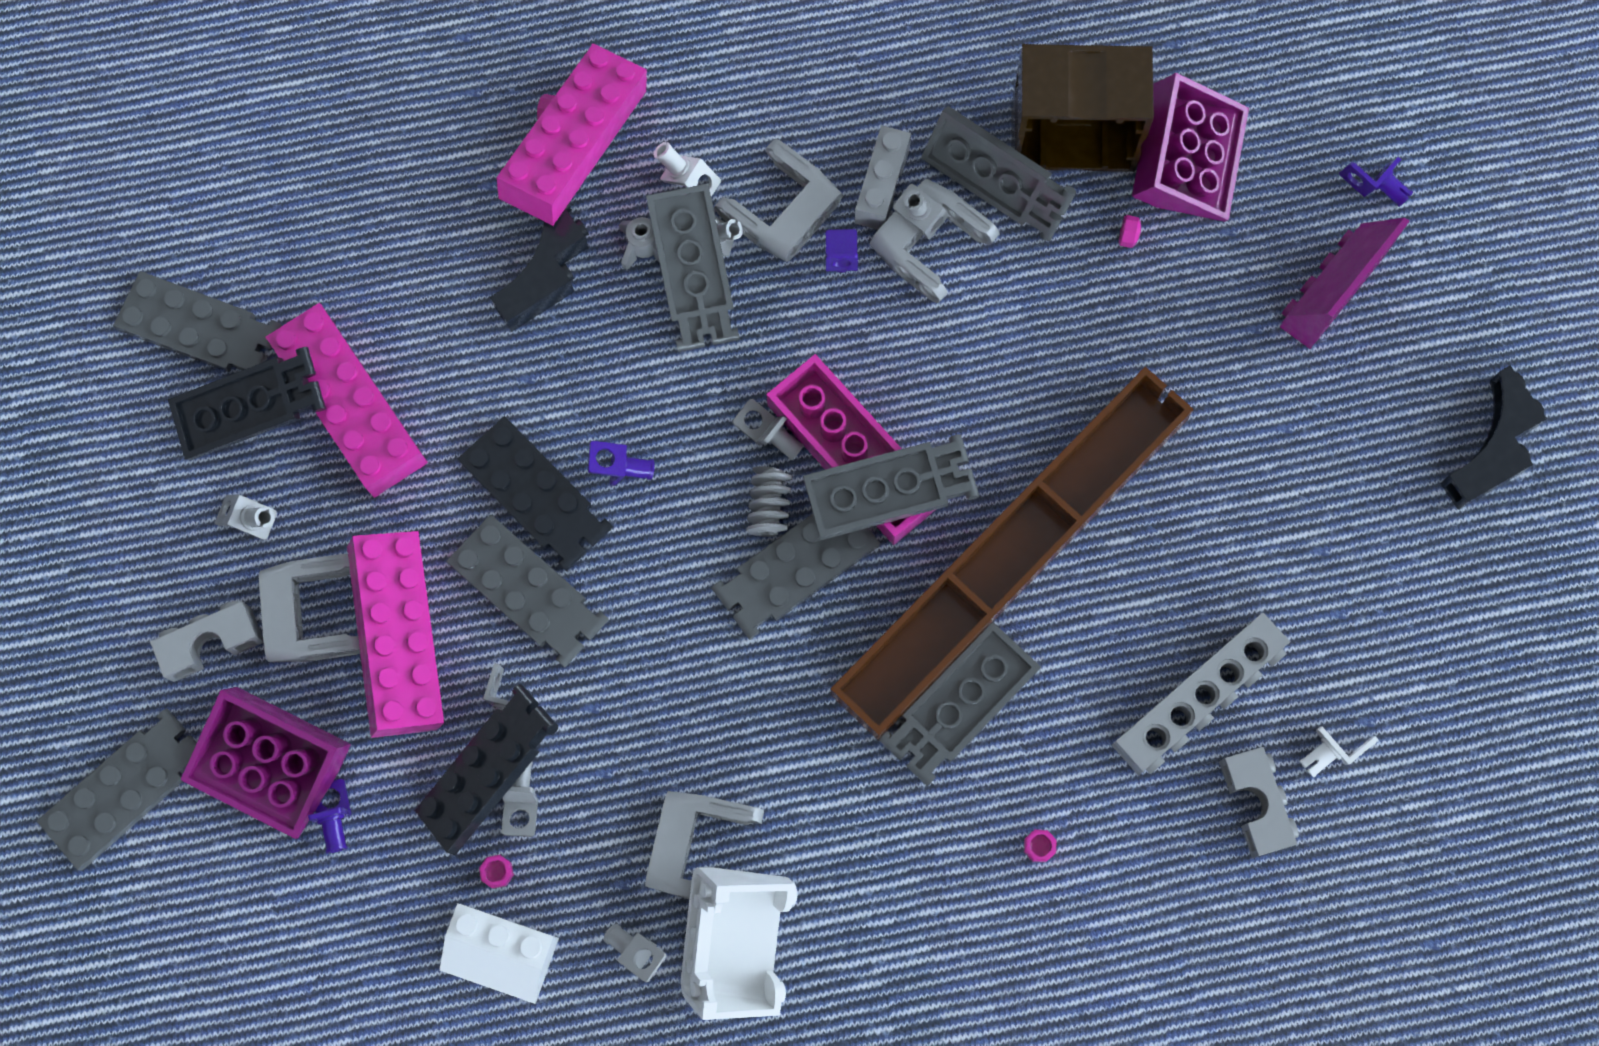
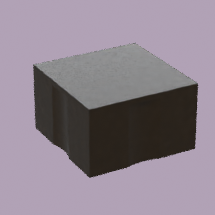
M1022 44L1011 104V147L1046 170L1075 169L1135 172L1141 156V144L1147 138L1154 119L1153 46Z

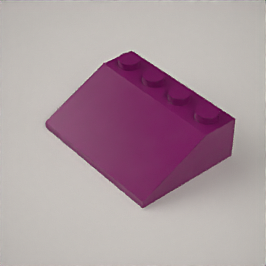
M1174 73L1153 84L1154 119L1148 136L1141 145V156L1137 166L1132 197L1157 208L1226 222L1230 216L1249 107L1185 76Z
M1404 217L1361 223L1355 232L1348 230L1337 244L1341 247L1336 255L1330 252L1319 266L1322 273L1316 279L1311 276L1300 289L1304 293L1298 302L1292 299L1281 314L1285 316V319L1280 328L1311 349L1382 261L1410 221Z
M239 687L223 689L219 692L181 777V781L294 839H298L309 822L308 815L314 814L338 775L351 744Z

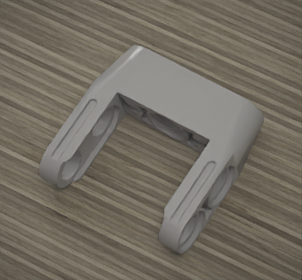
M773 139L766 147L767 154L773 160L774 165L804 187L803 190L771 226H768L735 199L722 197L714 206V209L725 221L736 219L735 222L739 221L743 228L742 234L758 247L788 262L837 208L843 194L817 167L782 141Z
M929 179L923 180L917 186L942 205L949 215L948 219L975 241L991 245L1000 235L999 230L990 220L954 192ZM895 211L875 233L870 241V246L894 272L928 299L939 303L947 294V290L941 283L940 277L908 252L924 234L919 228Z
M348 554L289 561L260 570L259 591L263 642L268 662H309L360 654L358 636L340 634L303 639L299 583L348 576L350 574Z
M667 791L646 875L645 887L690 899L691 880L683 879L698 814L749 825L752 823L762 824L764 810L703 795Z

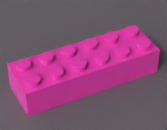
M592 44L496 177L499 199L553 226L646 93L647 69L598 45Z
M320 302L266 336L278 357L283 358L284 361L296 357L297 349L302 347L309 348L316 375L307 379L309 383L319 382L326 406L325 410L315 413L364 487L374 498L428 463Z
M816 354L766 394L768 407L777 417L784 416L787 418L784 422L785 426L804 444V447L825 470L902 449ZM935 510L880 524L876 527L894 546Z
M419 532L352 536L347 546L371 738L437 731L443 725L444 717Z

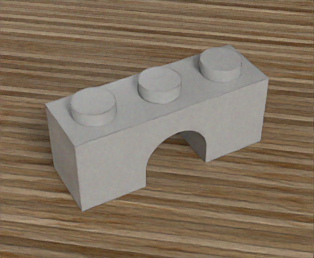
M881 125L855 208V224L879 230L888 220L893 206L899 176H902L909 154L911 133Z
M231 601L223 604L219 608L220 611L209 616L208 614L198 615L189 621L190 624L182 628H170L159 633V638L150 641L163 677L176 682L203 670L200 650L209 639L220 638L225 650L233 655L264 643L251 607L243 601Z
M1260 747L1221 760L1219 764L1229 793L1250 791L1261 802L1262 810L1259 818L1256 821L1241 826L1252 859L1297 845L1296 838L1299 837L1298 828L1294 819L1288 818L1284 805H1287V797L1282 786H1277L1273 775L1276 772V767L1271 754H1266L1264 747Z

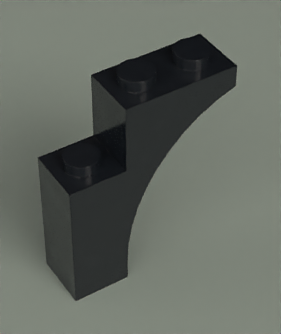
M569 204L553 226L544 222L539 245L525 269L510 284L490 297L495 309L511 332L574 293L571 284L574 276L565 263L589 248L586 241V236L589 233L580 219L573 220L569 214L572 211Z
M1511 365L1499 371L1490 380L1493 394V418L1483 446L1471 462L1450 474L1440 483L1458 510L1512 480L1533 465L1530 460L1529 451L1524 445L1519 444L1516 439L1537 428L1547 417L1544 415L1542 404L1531 396L1526 388L1524 378L1518 372H1515Z

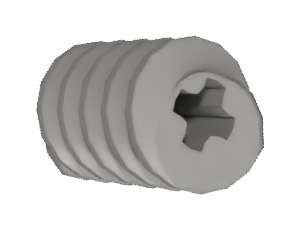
M753 467L752 470L757 475L751 478V483L756 487L750 490V496L755 500L749 502L748 507L753 513L747 516L748 522L753 525L748 526L746 532L759 537H775L778 535V532L788 529V526L779 523V519L789 517V514L780 510V507L790 505V501L781 496L791 492V488L784 486L783 482L792 480L793 476L773 467Z

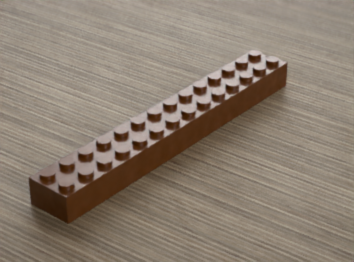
M1146 366L831 687L830 695L877 740L899 720L920 696L1189 419L1194 409L1173 390L1168 393L1163 404L1159 401L1167 385Z

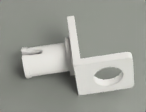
M668 142L661 143L654 151V157L666 167L660 178L665 183L681 185L686 188L697 186L699 177L705 174L709 178L711 197L721 183V179L702 159L681 156Z
M1321 726L1316 729V732L1322 737V744L1305 758L1301 759L1300 763L1304 768H1307L1317 760V763L1307 770L1312 777H1315L1335 759H1341L1345 765L1351 764L1379 740L1376 736L1371 737L1348 756Z

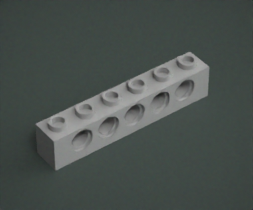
M1261 613L1111 746L1138 776L1145 770L1152 774L1165 762L1161 756L1171 748L1174 752L1178 751L1190 740L1186 734L1192 728L1196 727L1200 731L1214 719L1210 713L1218 705L1224 710L1239 697L1234 692L1243 683L1247 688L1263 676L1259 669L1267 662L1272 667L1287 654L1283 648L1290 641L1264 613ZM1247 646L1255 648L1259 654L1258 661L1249 660L1245 656L1244 648ZM1223 667L1231 669L1235 675L1234 682L1224 681L1220 676V669ZM1196 689H1205L1210 694L1211 701L1209 704H1202L1196 699ZM1173 710H1180L1185 714L1186 724L1184 726L1176 725L1172 721L1171 712ZM1154 731L1161 736V747L1155 748L1148 744L1146 740L1147 732Z

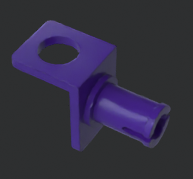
M1399 157L1388 163L1374 180L1354 162L1349 163L1339 172V175L1363 197H1366L1374 190L1380 189L1400 207L1413 194L1412 190H1409L1393 175V169L1402 160ZM1351 173H1354L1357 176H1359L1362 179L1363 183H1360L1357 180H1355L1352 177Z
M826 230V271H837L839 273L858 271L857 230Z
M591 441L589 444L588 472L610 476V486H616L625 476L651 480L654 475L655 462L653 459L627 457V445ZM600 450H607L612 454L610 467H602L598 464L596 455Z
M343 779L334 780L329 788L339 792V804L336 807L327 808L321 801L316 809V813L308 815L309 821L322 825L327 854L348 849L341 820L352 816L346 783Z

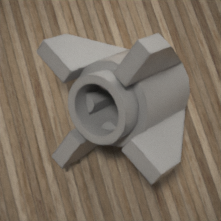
M640 217L634 220L622 221L619 224V229L626 234L628 242L621 261L622 267L628 270L637 260V257L649 258L654 255L659 261L651 219Z

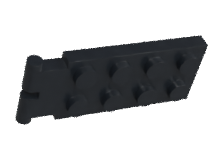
M302 347L297 349V356L284 361L283 358L275 357L168 399L185 460H194L301 419L299 413L311 408L313 412L325 410L326 406L319 382L309 383L307 379L316 375L309 348Z
M505 416L457 458L468 472L544 550L551 547L561 557L557 563L566 572L587 553L580 545L583 540H586L593 547L614 528L605 518L601 522L596 519L589 511L592 508L591 503Z
M518 684L513 688V698L503 710L498 708L414 810L446 853L456 855L538 755L539 751L536 747L547 734L552 735L558 730L556 722L543 707L539 706L536 699L522 684Z

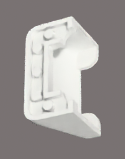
M697 867L694 869L691 880L681 972V990L685 1000L702 1020L780 1015L781 1003L785 1000L786 992L783 982H780L773 972L780 912L790 911L792 905L797 900L795 883L788 877L714 867Z

